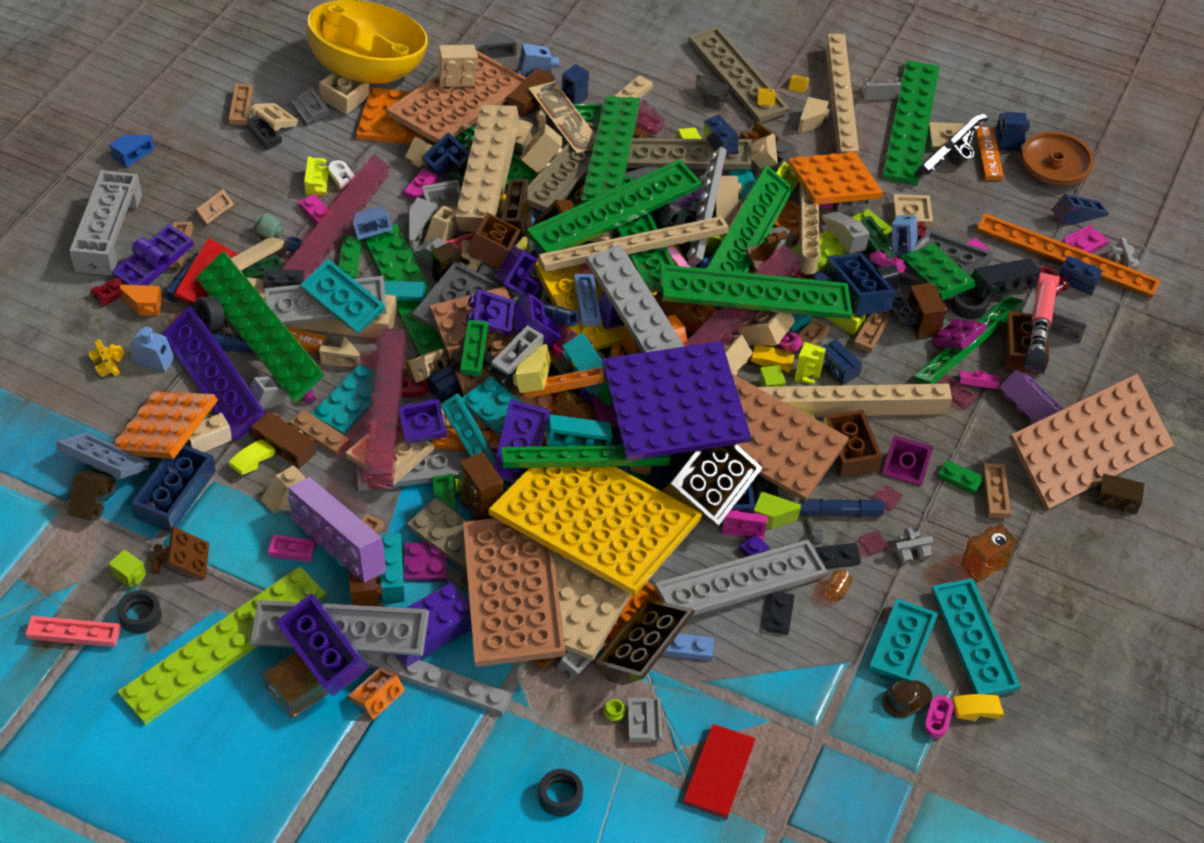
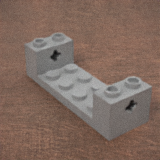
M100 171L69 250L75 272L113 276L112 271L118 263L114 248L116 239L128 208H138L142 197L138 174Z

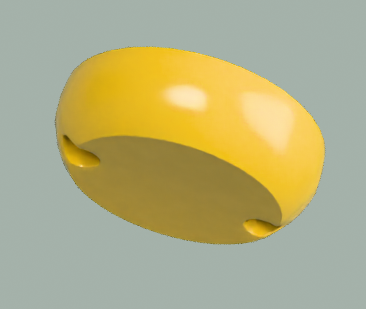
M360 0L326 2L310 11L306 23V39L315 58L331 72L358 82L382 84L406 77L421 64L427 50V34L420 24L398 10L373 2Z

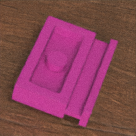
M1090 224L1064 237L1062 242L1086 252L1094 253L1107 246L1109 240L1097 229L1094 230Z
M736 510L729 511L724 518L722 534L751 538L756 534L761 540H764L767 516Z

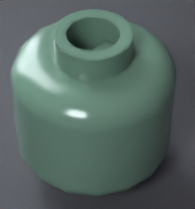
M269 213L259 215L253 227L256 229V234L265 239L279 238L283 231L281 220Z

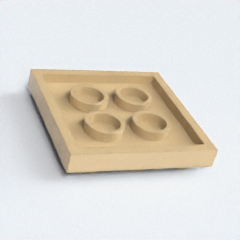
M386 417L345 453L348 460L394 486L434 450V444L424 441L406 445L402 426Z

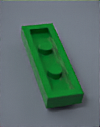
M343 236L339 268L351 278L357 279L362 239L358 240L357 236Z
M468 320L460 373L463 375L481 376L488 322Z

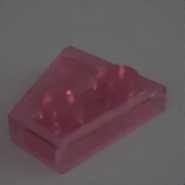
M642 99L640 101L636 127L647 129L649 133L657 135L665 126V120L657 114L654 108L650 109L647 106L645 99Z

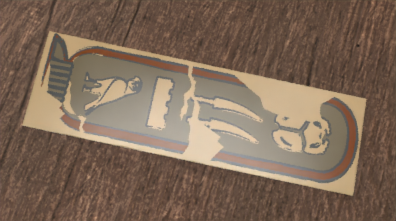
M555 81L529 88L576 153L593 149L596 138L595 133Z

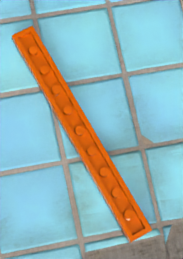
M984 213L977 227V232L1061 264L1064 263L1067 256L1078 258L1082 262L1102 269L1103 273L1100 279L1150 298L1154 297L1160 283L1158 278Z

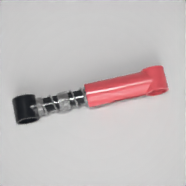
M1041 272L1039 274L1032 316L1033 330L1030 348L1027 349L1023 364L1025 369L1044 372L1048 353H1045L1044 345L1047 341L1048 329L1052 323L1055 296L1060 276Z

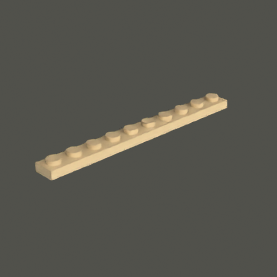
M721 216L539 254V261L545 272L554 271L560 268L584 264L587 257L621 244L626 254L629 255L631 253L726 234L729 232V226Z

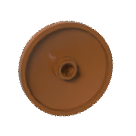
M1046 131L1031 136L1025 142L1021 153L1022 163L1032 176L1045 183L1058 186H1069L1084 181L1090 175L1094 165L1093 153L1082 140L1070 134L1057 131Z

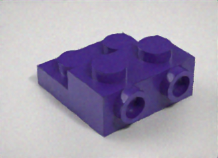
M477 289L475 294L471 295L468 299L467 306L471 307V310L468 311L465 322L468 323V320L488 322V332L492 331L509 336L512 329L514 300Z
M439 399L398 407L406 445L447 437Z

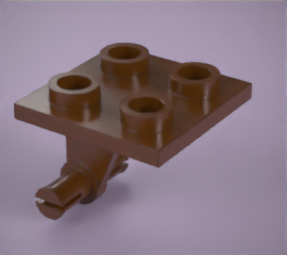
M786 231L772 233L771 236L763 238V243L745 250L756 274L781 277L790 274L778 249V244L781 240L788 238Z
M173 526L171 528L169 545L164 549L160 544L154 546L153 555L150 557V562L152 563L151 573L159 574L161 564L167 562L168 565L201 580L206 579L209 542Z

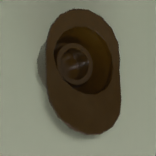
M901 680L895 682L884 693L882 705L891 716L904 718L930 705L933 699L932 692L925 683L918 680H913V682Z

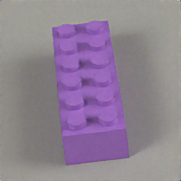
M311 477L288 487V501L292 510L291 519L293 523L299 525L305 534L315 539L318 545L323 546L328 554L333 555L342 566L347 567L354 577H358L365 583L386 572L383 542L380 535Z

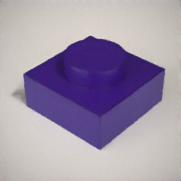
M756 534L740 545V551L747 557L770 550V547Z

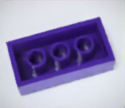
M449 583L406 607L427 609L429 611L423 656L393 655L405 667H408L472 630L470 602Z
M312 593L276 621V624L319 683L332 696H335L369 668V665L321 601Z

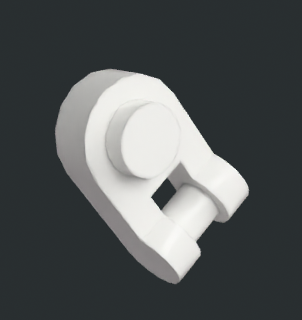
M336 160L329 164V174L336 182L339 190L346 188L349 184L351 186L357 184L355 175L345 162Z

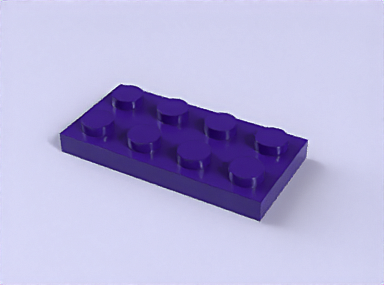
M510 399L493 465L502 478L503 483L513 485L529 468H503L501 447H541L550 410Z

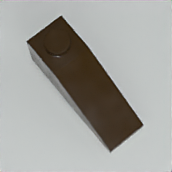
M509 179L501 219L520 229L521 231L518 236H524L527 224L528 179Z

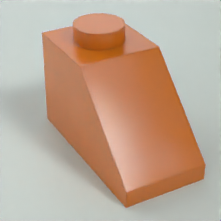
M120 285L123 301L139 316H159L162 303L160 286Z

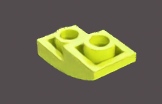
M261 439L237 453L228 462V465L241 475L258 469L260 461L273 457L275 449Z

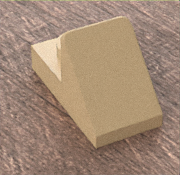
M346 337L343 339L341 348L325 345L320 347L321 364L356 368L360 364L359 352Z

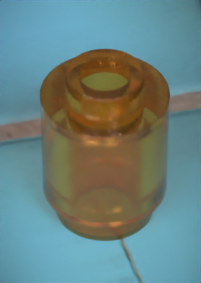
M843 569L835 570L825 586V596L829 600L839 602L845 597L853 582L850 573Z

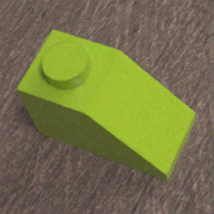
M761 492L754 508V513L767 516L766 528L774 529L797 521L801 505Z

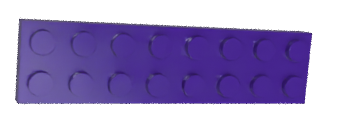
M189 306L162 334L167 338L169 345L203 394L215 395L218 401L212 408L217 415L219 413L223 414L230 426L231 436L239 441L252 428L251 426L267 412L199 315Z

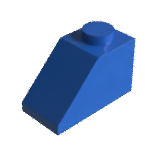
M123 135L109 144L112 158L126 168L155 150L151 135Z

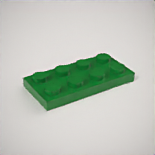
M935 243L901 256V260L904 261L903 264L924 284L933 282L936 290L940 293L941 300L975 287V280Z

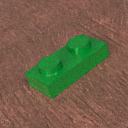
M946 460L937 478L975 495L983 482L984 476Z

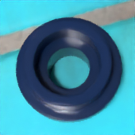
M288 237L284 244L287 250L293 253L303 250L304 247L302 239L298 237Z

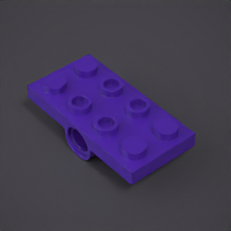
M168 224L149 241L145 238H138L132 245L133 254L114 269L112 273L114 277L121 279L126 285L147 286L195 244L191 238Z

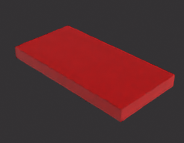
M208 238L174 296L192 306L196 299L209 297V294L196 277L222 251L226 252L230 258L238 255V253Z
M712 724L683 804L728 819L756 738Z

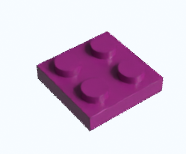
M955 319L947 327L939 331L931 340L933 346L963 350L986 330V326L982 322Z
M405 542L404 581L447 582L448 558L442 555L439 549L433 545H428L426 542Z

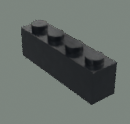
M1030 258L975 268L970 277L975 280V287L972 289L982 298L1036 287L1039 274L1043 272Z

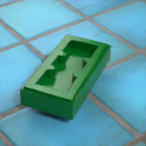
M453 474L432 477L434 499L437 498L458 514Z

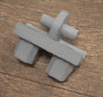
M1121 237L1119 243L1116 246H1112L1111 250L1107 253L1110 261H1115V263L1136 270L1140 265L1139 260L1133 258L1134 247L1128 245L1126 238Z
M907 527L904 529V534L898 536L899 541L904 542L896 543L895 547L891 548L892 555L897 554L900 564L913 560L911 554L913 550L917 551L919 560L932 556L930 545L934 541L932 536L920 538L919 531L913 532L911 527Z

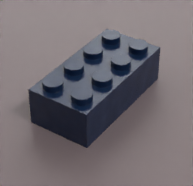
M862 253L827 257L824 274L834 280L833 282L848 284L851 308L856 315L862 316L870 313L891 311L895 291Z
M184 445L174 459L164 458L131 503L135 518L171 532V528L178 525L216 472L213 456Z

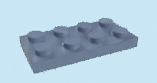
M88 433L59 440L56 444V449L64 452L66 456L77 458L81 463L92 465L98 471L107 472L116 479H124L127 476L138 474L149 468V461L120 450L118 447Z

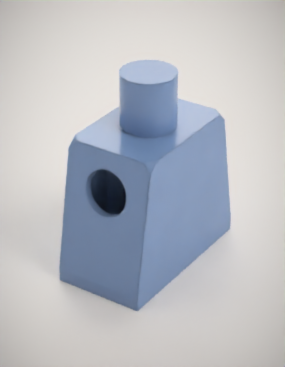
M522 43L517 72L527 78L536 68L549 73L550 67H559V58L551 57L549 48Z
M382 206L357 212L353 219L358 240L393 230L388 212Z
M898 215L892 223L893 253L895 256H902L914 251L917 242L916 216Z
M144 327L139 330L131 342V362L166 372L175 359L167 338L154 333L150 327Z

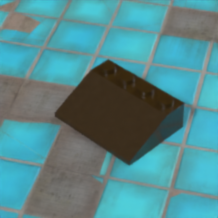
M736 444L692 451L662 489V492L701 512V519L718 527L762 467Z
M646 598L595 664L607 681L625 685L643 680L695 613L694 609Z

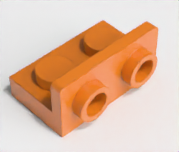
M379 667L348 697L352 703L364 708L371 719H375L404 692V688L397 674Z

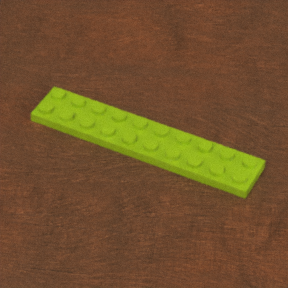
M299 566L117 691L118 695L141 722L147 725L258 647L250 644L258 600L300 602L312 593L322 602L327 598V593Z

